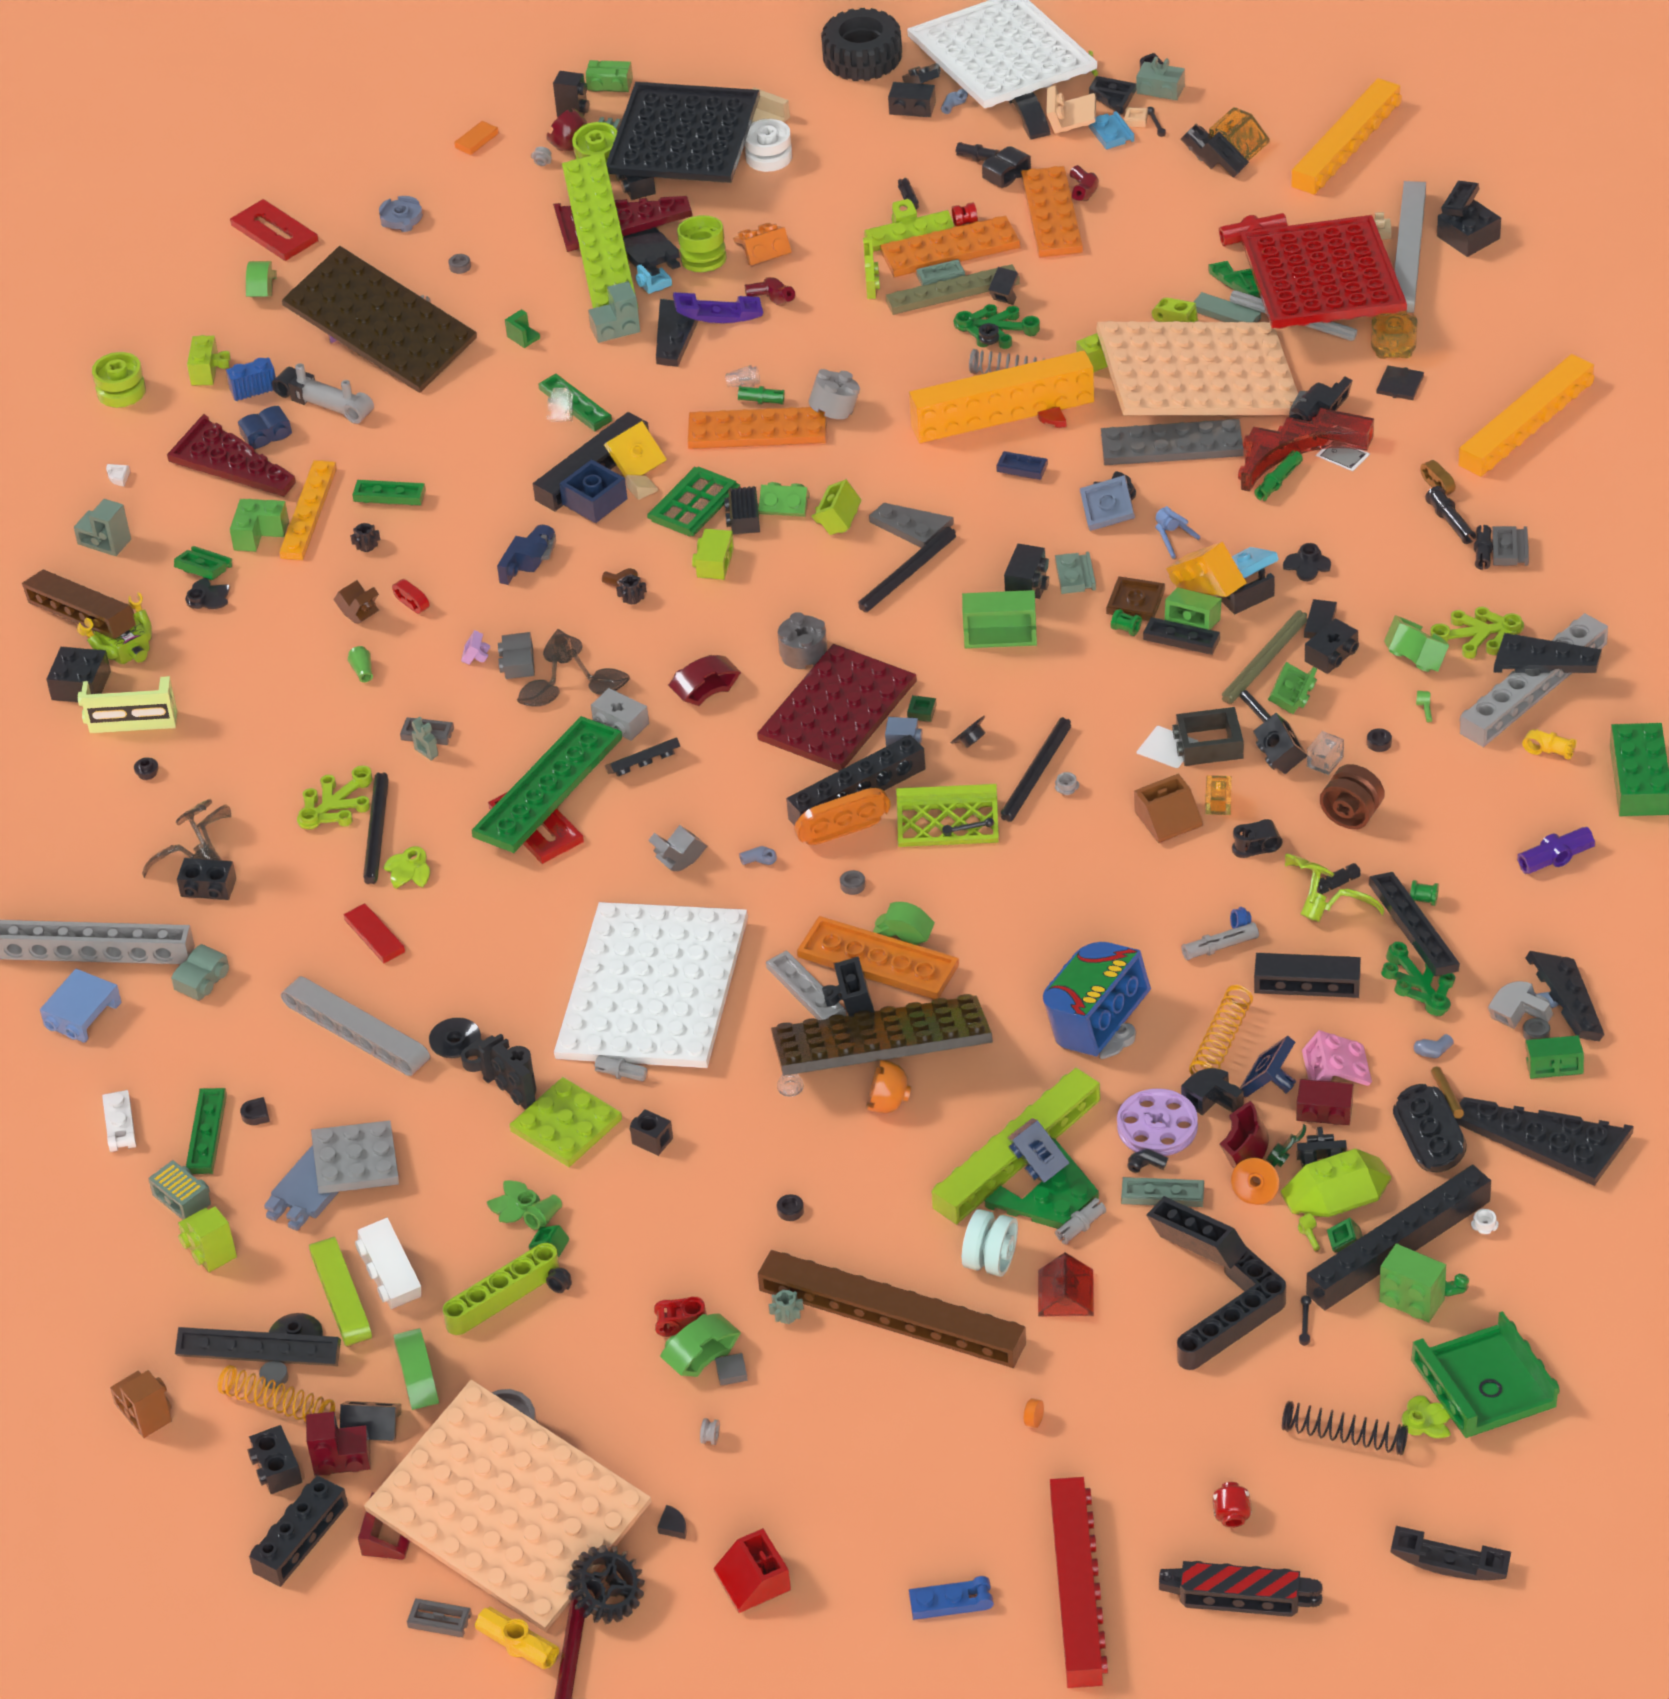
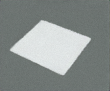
M1161 726L1155 727L1136 752L1174 768H1179L1183 762V757H1178L1176 742H1179L1178 739L1173 738L1171 730ZM1188 737L1189 743L1198 742V740Z

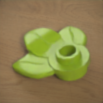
M418 846L410 847L402 854L393 855L384 865V870L391 872L390 878L395 889L411 879L418 886L424 887L430 876V868L426 864L427 855Z
M1415 1396L1409 1400L1407 1410L1401 1418L1402 1425L1408 1426L1409 1434L1421 1435L1425 1433L1432 1438L1439 1439L1451 1435L1449 1429L1444 1425L1451 1417L1441 1403L1435 1402L1430 1404L1426 1396Z

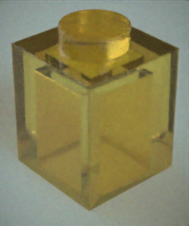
M1207 775L1205 814L1231 815L1232 776Z

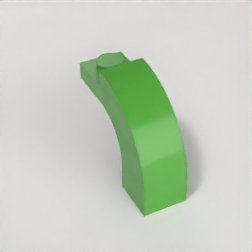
M421 1329L394 1334L395 1348L399 1357L411 1409L414 1410L438 1404L437 1391Z

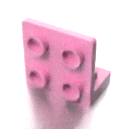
M1318 1030L1302 1049L1308 1080L1330 1082L1333 1076H1337L1369 1086L1372 1082L1364 1046L1357 1041Z

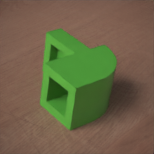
M272 261L248 262L246 269V297L272 296V279H277V270H272Z
M893 902L890 903L887 913L877 918L873 932L888 937L897 935L904 942L918 945L928 941L935 922L921 908L913 904Z

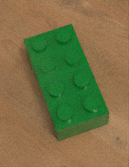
M1662 723L1611 724L1610 752L1619 816L1669 815V768Z

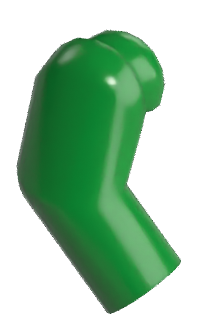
M1459 1273L1454 1277V1281H1446L1445 1296L1465 1293L1469 1288L1468 1276Z

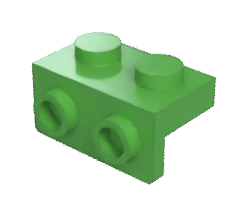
M776 482L761 485L758 512L759 514L806 517L807 499L810 498L809 490L804 485L797 483L791 484V486H782Z
M1286 662L1279 673L1268 700L1294 714L1298 707L1303 708L1310 697L1307 692H1310L1317 682V679L1314 678L1317 668L1312 667L1307 674Z

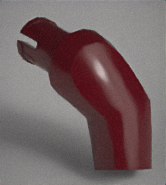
M1076 165L1070 170V177L1080 184L1074 187L1072 198L1078 201H1088L1095 193L1099 179L1095 173H1087L1079 165Z
M766 277L764 282L744 285L746 296L766 295L776 305L790 302L796 296L792 286H786L774 277Z

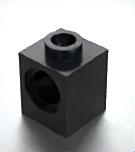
M646 1109L638 1117H635L630 1124L632 1144L659 1156L673 1139L671 1121Z

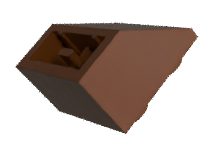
M1179 773L1134 790L1135 813L1158 843L1203 826V821L1191 788Z

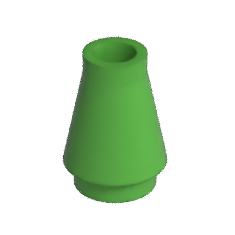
M363 646L352 648L348 653L347 660L359 677V680L361 682H369L373 678L371 653Z
M552 1194L548 1198L528 1206L523 1214L525 1223L533 1230L545 1227L555 1213L562 1208V1201L558 1196Z

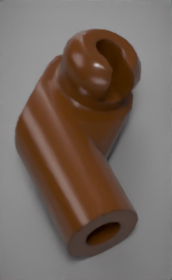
M627 568L617 574L605 571L602 575V582L619 587V580L628 575L638 577V572L632 568Z

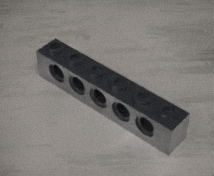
M908 735L787 797L789 821L795 826L798 818L810 808L865 789L878 788L885 791L926 769L924 747L911 735Z

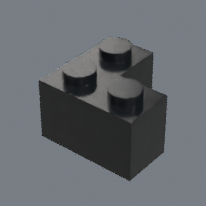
M1017 543L1004 573L1005 591L1035 590V598H1041L1043 591L1047 590L1049 586V576H1046L1049 559L1045 557V548Z

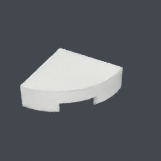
M107 464L106 470L109 480L115 485L124 487L130 474V467L128 465Z

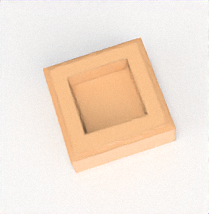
M1127 107L1124 121L1128 127H1146L1148 108Z

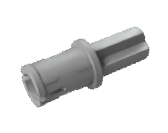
M599 1055L595 1061L596 1072L616 1076L617 1079H621V1077L638 1081L646 1079L647 1068L626 1063V1060L623 1058L618 1060Z

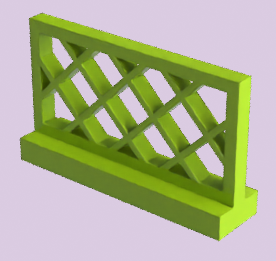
M996 784L896 788L898 847L999 843ZM980 807H992L993 809L986 816L977 811ZM956 808L968 810L962 817H958L952 812ZM931 809H940L942 811L937 818H933L927 812ZM915 810L917 814L909 820L903 815V811ZM971 815L976 816L981 821H985L986 818H993L994 825L990 827L993 829V834L982 835L978 832L983 826L966 829L969 832L964 836H957L953 832L950 836H945L942 833L939 837H932L928 834L935 826L942 831L944 825L940 822L947 816L956 821L951 827L968 824L965 821ZM922 817L930 822L923 830L915 824ZM910 827L918 833L914 838H903V834Z

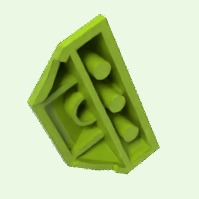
M1355 1148L1305 1165L1281 1190V1196L1292 1214L1310 1213L1312 1216L1331 1217L1378 1201L1390 1183L1391 1175L1379 1157Z

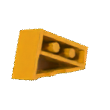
M1223 541L1186 554L1166 568L1171 582L1176 587L1199 593L1227 597L1247 583Z

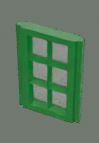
M699 466L693 467L647 514V518L651 519L654 523L689 537L694 536L724 506V498H729L728 490L730 488L738 489L740 484L736 483L735 480Z

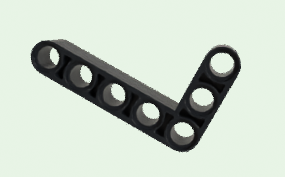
M1248 1247V1251L1231 1269L1224 1267L1227 1277L1244 1292L1178 1338L1177 1362L1183 1369L1194 1370L1285 1307V1280Z

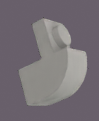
M1523 981L1512 982L1503 986L1488 1006L1492 1019L1515 1029L1524 1013L1543 1019L1546 1022H1549L1553 1016L1549 1001L1541 995H1535L1533 985Z

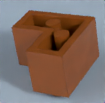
M138 1370L110 1387L115 1405L143 1438L172 1422L169 1412L172 1406L165 1396L167 1388L160 1377L155 1378L149 1370L142 1374Z

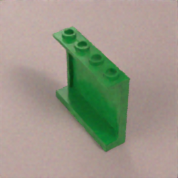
M1503 1311L1499 1312L1498 1325L1433 1347H1429L1423 1338L1413 1341L1412 1363L1465 1438L1555 1408L1557 1405V1396L1560 1392L1557 1381L1550 1377L1545 1370L1542 1360L1536 1358L1531 1351L1528 1341L1523 1340L1517 1331L1515 1323L1509 1321ZM1486 1379L1496 1380L1501 1384L1502 1392L1497 1397H1486L1479 1391L1480 1383ZM1486 1383L1482 1386V1390L1488 1395H1494L1499 1391V1387L1494 1383Z

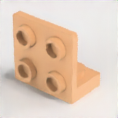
M1056 85L1048 87L1047 116L1054 132H1066L1077 127L1095 123L1096 95L1093 93L1065 101L1063 94L1058 92Z

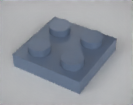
M1125 475L1080 488L1090 531L1135 518Z

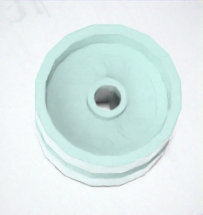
M977 1209L969 1221L963 1241L961 1256L963 1267L978 1271L984 1266L988 1274L1004 1276L1010 1266L1018 1236L1017 1219L1006 1215H1000L995 1219L993 1212Z

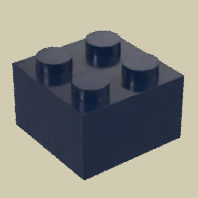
M592 459L559 483L562 505L594 523H597L628 499L625 478Z

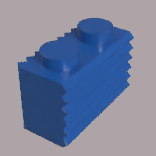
M269 357L257 358L254 362L236 364L232 368L226 369L229 388L235 401L273 391L272 381L276 376Z

